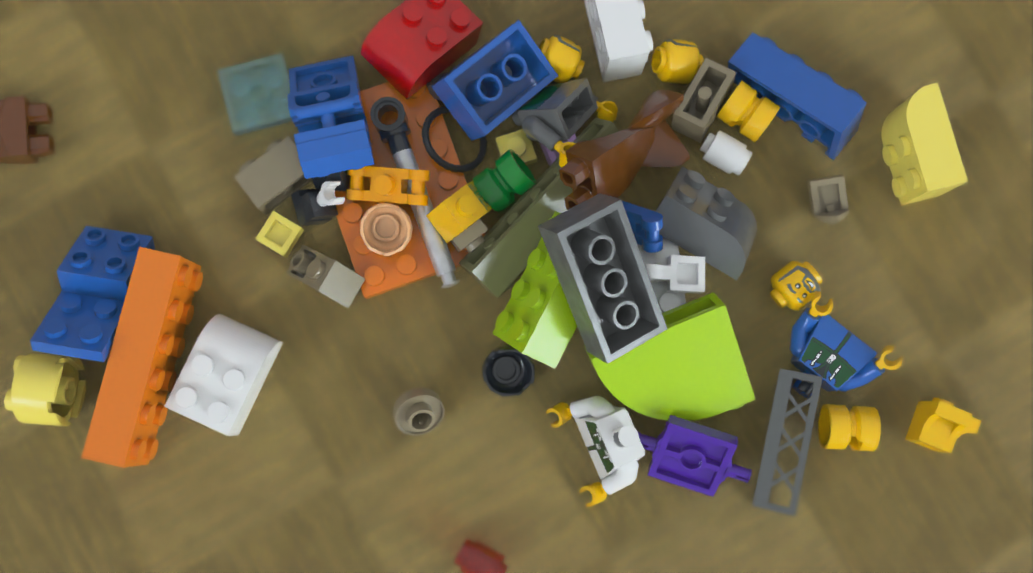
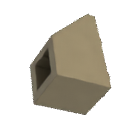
M302 245L300 250L294 254L290 261V267L286 272L289 276L346 308H349L365 281V278L338 261L305 245Z

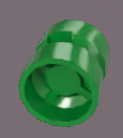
M509 149L495 160L494 169L487 167L473 178V183L480 195L491 208L499 213L515 201V193L523 195L537 184L531 170L512 149Z

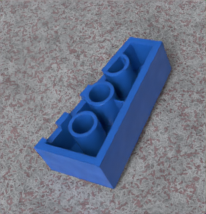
M752 32L728 61V68L736 72L735 84L739 85L741 81H744L757 90V97L759 99L766 96L779 105L780 109L776 116L784 122L793 120L803 131L801 135L810 143L815 139L828 148L824 154L833 161L858 131L867 102L856 91L844 89L836 84L825 72H817L805 65V62L799 56L784 52L770 38L760 37Z

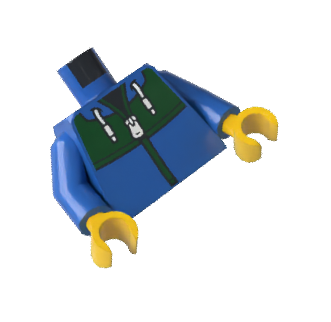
M820 291L812 294V307L806 308L792 326L790 351L793 356L790 361L791 364L802 373L823 377L821 388L828 392L837 390L846 392L866 385L883 374L885 368L895 370L901 366L903 356H900L895 361L886 359L885 355L894 350L892 345H887L882 349L879 359L874 358L877 355L876 351L828 315L833 309L832 298L824 306L816 304L821 298ZM797 380L792 387L800 395L809 399L812 395L814 383Z

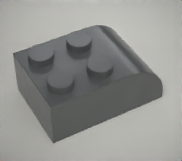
M682 167L655 212L663 216V228L659 230V234L691 254L705 257L706 263L737 281L743 272L757 234L755 216L748 206L736 199L730 191L718 188L707 182L700 173Z

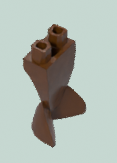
M661 89L652 92L644 100L627 129L601 138L578 142L566 150L567 164L559 169L561 181L564 185L573 189V192L564 198L566 208L569 210L599 193L618 198L630 186L642 166L676 167L686 163L690 159L689 153L665 121L683 102L684 94Z
M25 96L6 97L0 100V164L38 163V157L55 154L53 136L50 134H37L36 125L53 123L52 107L47 103L30 102Z

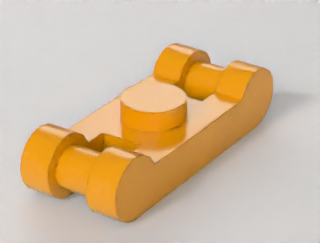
M365 166L357 170H347V175L351 176L350 189L346 190L347 200L428 206V195H425L426 181H429L430 170ZM364 176L371 177L370 190H364ZM408 180H412L411 194L407 193Z

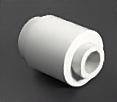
M721 130L716 135L709 133L700 148L705 153L702 157L703 160L729 175L733 172L738 176L747 165L753 153L746 149V144Z

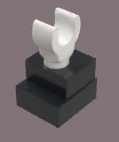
M326 181L322 184L321 189L297 190L291 194L299 226L326 224L338 215L336 205L345 202V197L336 198L335 188L340 185V181Z

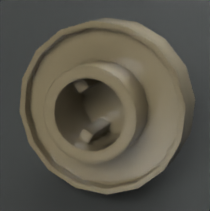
M414 388L397 398L393 405L392 415L400 431L404 434L417 436L429 433L438 427L444 418L445 409L440 396L435 391L427 388Z

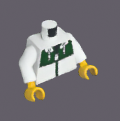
M593 396L571 402L570 406L565 402H560L546 411V413L554 412L559 417V420L550 424L554 428L560 427L569 421L572 416L575 418L600 480L602 479V483L594 482L580 489L579 493L589 491L592 494V501L585 504L587 507L603 502L607 494L611 495L636 480L639 467L638 460L645 456V450L639 439L638 431L624 407H615L605 398Z

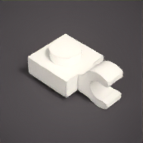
M670 255L667 257V265H645L651 282H667V292L695 294L705 292V257Z

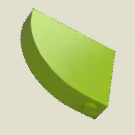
M714 292L663 312L662 315L667 330L608 364L587 352L599 378L610 393L627 407L648 417L668 421L669 416L673 415L688 421L700 420L729 410L739 409L746 403L756 400L726 305Z

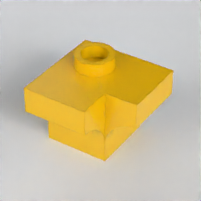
M933 397L932 401H918L905 440L935 452L952 453L955 442L961 435L965 433H978L981 420L972 417V413L954 407V404L949 401Z

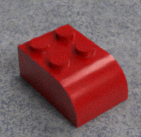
M405 0L385 15L372 28L362 44L360 54L406 99H409L477 44L483 22L460 0Z

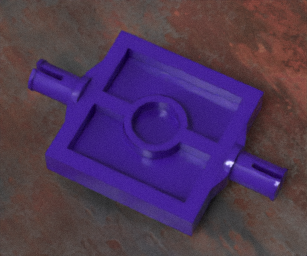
M673 415L669 416L664 431L657 438L638 432L643 448L652 451V459L648 466V476L714 497L719 484L727 477L748 483L750 480L752 469L732 463V457L738 446L737 436Z

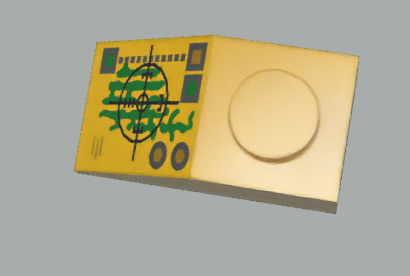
M471 181L445 199L426 217L445 242L448 243L492 208L483 199L473 181Z

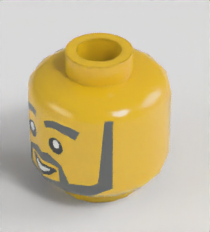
M558 34L551 36L549 39L545 37L541 41L539 49L558 74V77L553 81L560 84L568 82L571 77L577 79L585 64V61L581 59L582 49L580 45Z
M667 39L654 49L651 66L653 72L657 74V77L662 82L688 84L693 81L703 63V56L699 54L697 45L692 41Z
M790 261L771 276L770 283L773 290L769 294L781 309L787 305L790 309L799 311L811 302L812 294L818 291L821 292L820 284L823 280L809 262Z

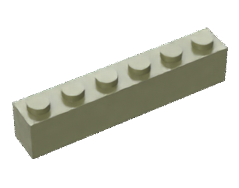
M595 118L573 142L578 143L616 133L619 130L613 122ZM559 157L536 180L537 184L525 192L483 237L485 241L459 262L485 290L497 298L513 286L514 280L527 267L528 257L536 249L542 237L538 225L552 218L555 211L563 213L568 210L564 198L571 194L573 189L564 185L560 179L559 169L561 167L559 165Z

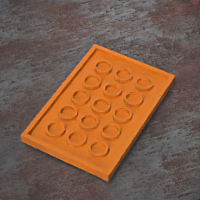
M389 82L360 91L374 158V165L369 166L397 168L388 143L381 141L380 135L370 116L371 108L377 100L383 97H392L400 101L405 109L411 131L407 137L419 170H430L429 181H426L425 186L433 208H436L445 199L467 184L463 172H453L443 168L426 151L422 138L423 124L426 117L440 107L437 99L432 97L426 85L409 99H406ZM393 111L386 112L381 118V123L385 125L395 123L398 119V114ZM441 114L432 121L429 128L431 145L443 160L454 165H460L445 120ZM364 176V190H370L371 177ZM335 191L336 198L345 197L343 204L336 205L338 211L336 217L355 273L365 278L361 286L365 299L436 275L411 205L390 203L406 211L411 219L413 230L411 240L404 250L391 256H383L367 248L360 235V224L362 217L369 208L379 203L387 202L347 200L346 191ZM449 241L447 246L455 268L460 267L459 262L469 252L466 248L458 252Z

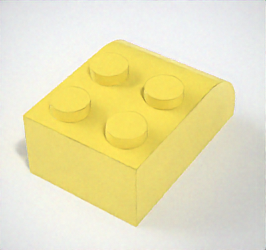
M938 82L926 85L890 112L881 130L884 146L882 150L883 159L886 165L890 166L893 176L892 189L895 196L899 198L901 205L938 197L968 182Z

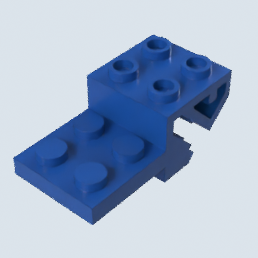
M354 56L288 69L290 93L287 94L290 117L299 133L294 134L305 179L325 177L332 173L351 169L357 170L365 166L374 165L369 128L362 104Z
M85 226L56 270L62 291L30 339L32 350L105 362L111 351L138 249L143 247L155 250L153 236Z

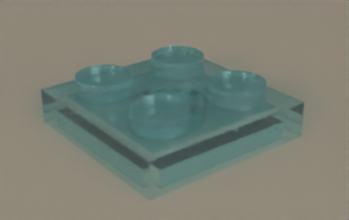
M282 53L217 70L232 133L235 136L292 121L288 109L287 95L290 93L289 73Z

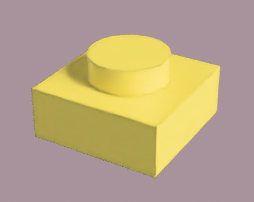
M523 129L495 138L500 156L509 149H512L526 165L537 162L532 142L527 138Z
M272 211L255 240L287 258L304 229Z

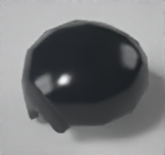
M500 346L492 350L482 364L483 381L490 391L502 397L519 396L534 383L535 365L529 356L522 354L512 346Z

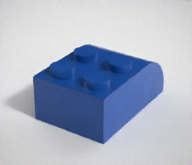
M517 20L431 87L470 140L473 141L486 136L558 77V74L520 20Z

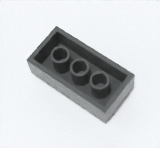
M599 193L538 225L588 353L608 364L667 330L621 199Z

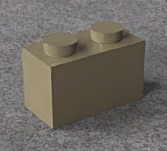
M705 58L684 94L683 102L673 113L671 128L701 143L732 90L736 72Z
M289 136L284 140L278 139L267 147L265 154L257 160L251 159L245 162L239 168L240 172L233 176L255 206L265 215L291 197L292 193L300 190L312 181L311 178L305 179L296 145Z

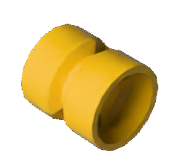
M741 81L716 117L730 127L740 126L739 133L755 143L773 120L780 106L766 96L759 99L757 97V90Z
M823 404L818 418V437L822 448L845 450L849 445L851 450L874 452L877 449L881 435V423L878 410L875 407L852 406L849 411L846 405Z

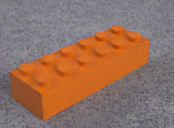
M139 247L81 458L126 468L149 465V461L155 457L158 449V440L156 439L158 428L164 423L167 416V408L164 407L167 394L172 391L176 382V372L174 371L176 360L182 356L185 348L183 334L186 324H190L194 314V306L191 304L194 293L200 289L203 280V273L200 272L202 266L179 255Z

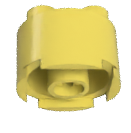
M38 353L16 357L13 365L14 377L12 388L7 391L4 399L6 410L13 411L16 419L25 424L69 426L72 424L68 420L70 417H78L86 392V380H79L78 370H84L82 361L75 357Z

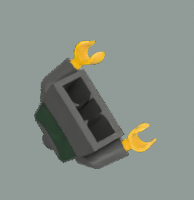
M582 78L544 87L512 113V118L517 126L523 127L527 138L538 140L551 152L554 150L559 152V165L562 168L567 164L565 151L576 144L574 142L563 143L562 140H569L595 111L598 112L597 118L611 122L615 121L618 108L612 101H603L601 103L597 101L598 97L593 95L588 79Z

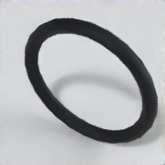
M446 106L435 109L426 117L422 128L423 143L430 157L438 165L453 172H467L478 167L484 160L487 152L486 136L480 138V151L477 158L466 165L448 163L435 152L429 138L430 125L437 116L450 113Z

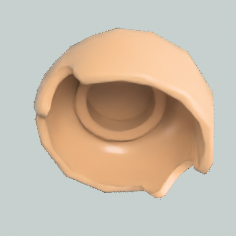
M379 203L369 208L361 219L360 235L367 248L377 254L391 256L404 250L412 237L413 226L411 219L406 211L397 205Z

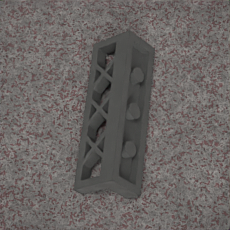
M780 368L752 506L796 516L823 377ZM794 379L814 383L811 397L798 405L791 395ZM789 401L795 406L790 411H788ZM810 403L808 416L806 417L801 408ZM798 411L806 422L805 431L791 439L784 429L787 417ZM784 434L788 442L781 446L782 436ZM803 438L801 451H799L794 443ZM791 445L799 457L798 466L784 474L777 463L779 452ZM777 469L781 477L774 481L775 471ZM796 473L793 487L788 477ZM783 480L792 491L790 507L769 503L772 487Z

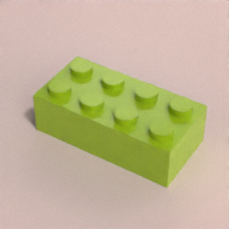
M555 211L552 218L561 213ZM541 237L536 249L528 257L527 267L520 280L512 288L511 298L507 306L497 317L496 327L492 334L522 354L556 369L577 328V324Z

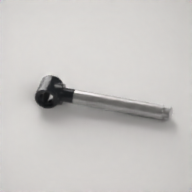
M392 97L380 98L373 104L370 116L380 135L381 141L388 143L397 168L419 170L407 137L411 131L403 105ZM386 112H396L398 119L395 123L391 125L381 123V118ZM408 180L407 193L410 194L412 180ZM425 186V195H428V206L411 205L436 276L442 279L443 285L441 288H449L459 283L460 280L455 278L454 271H456L447 243L426 217L434 208Z

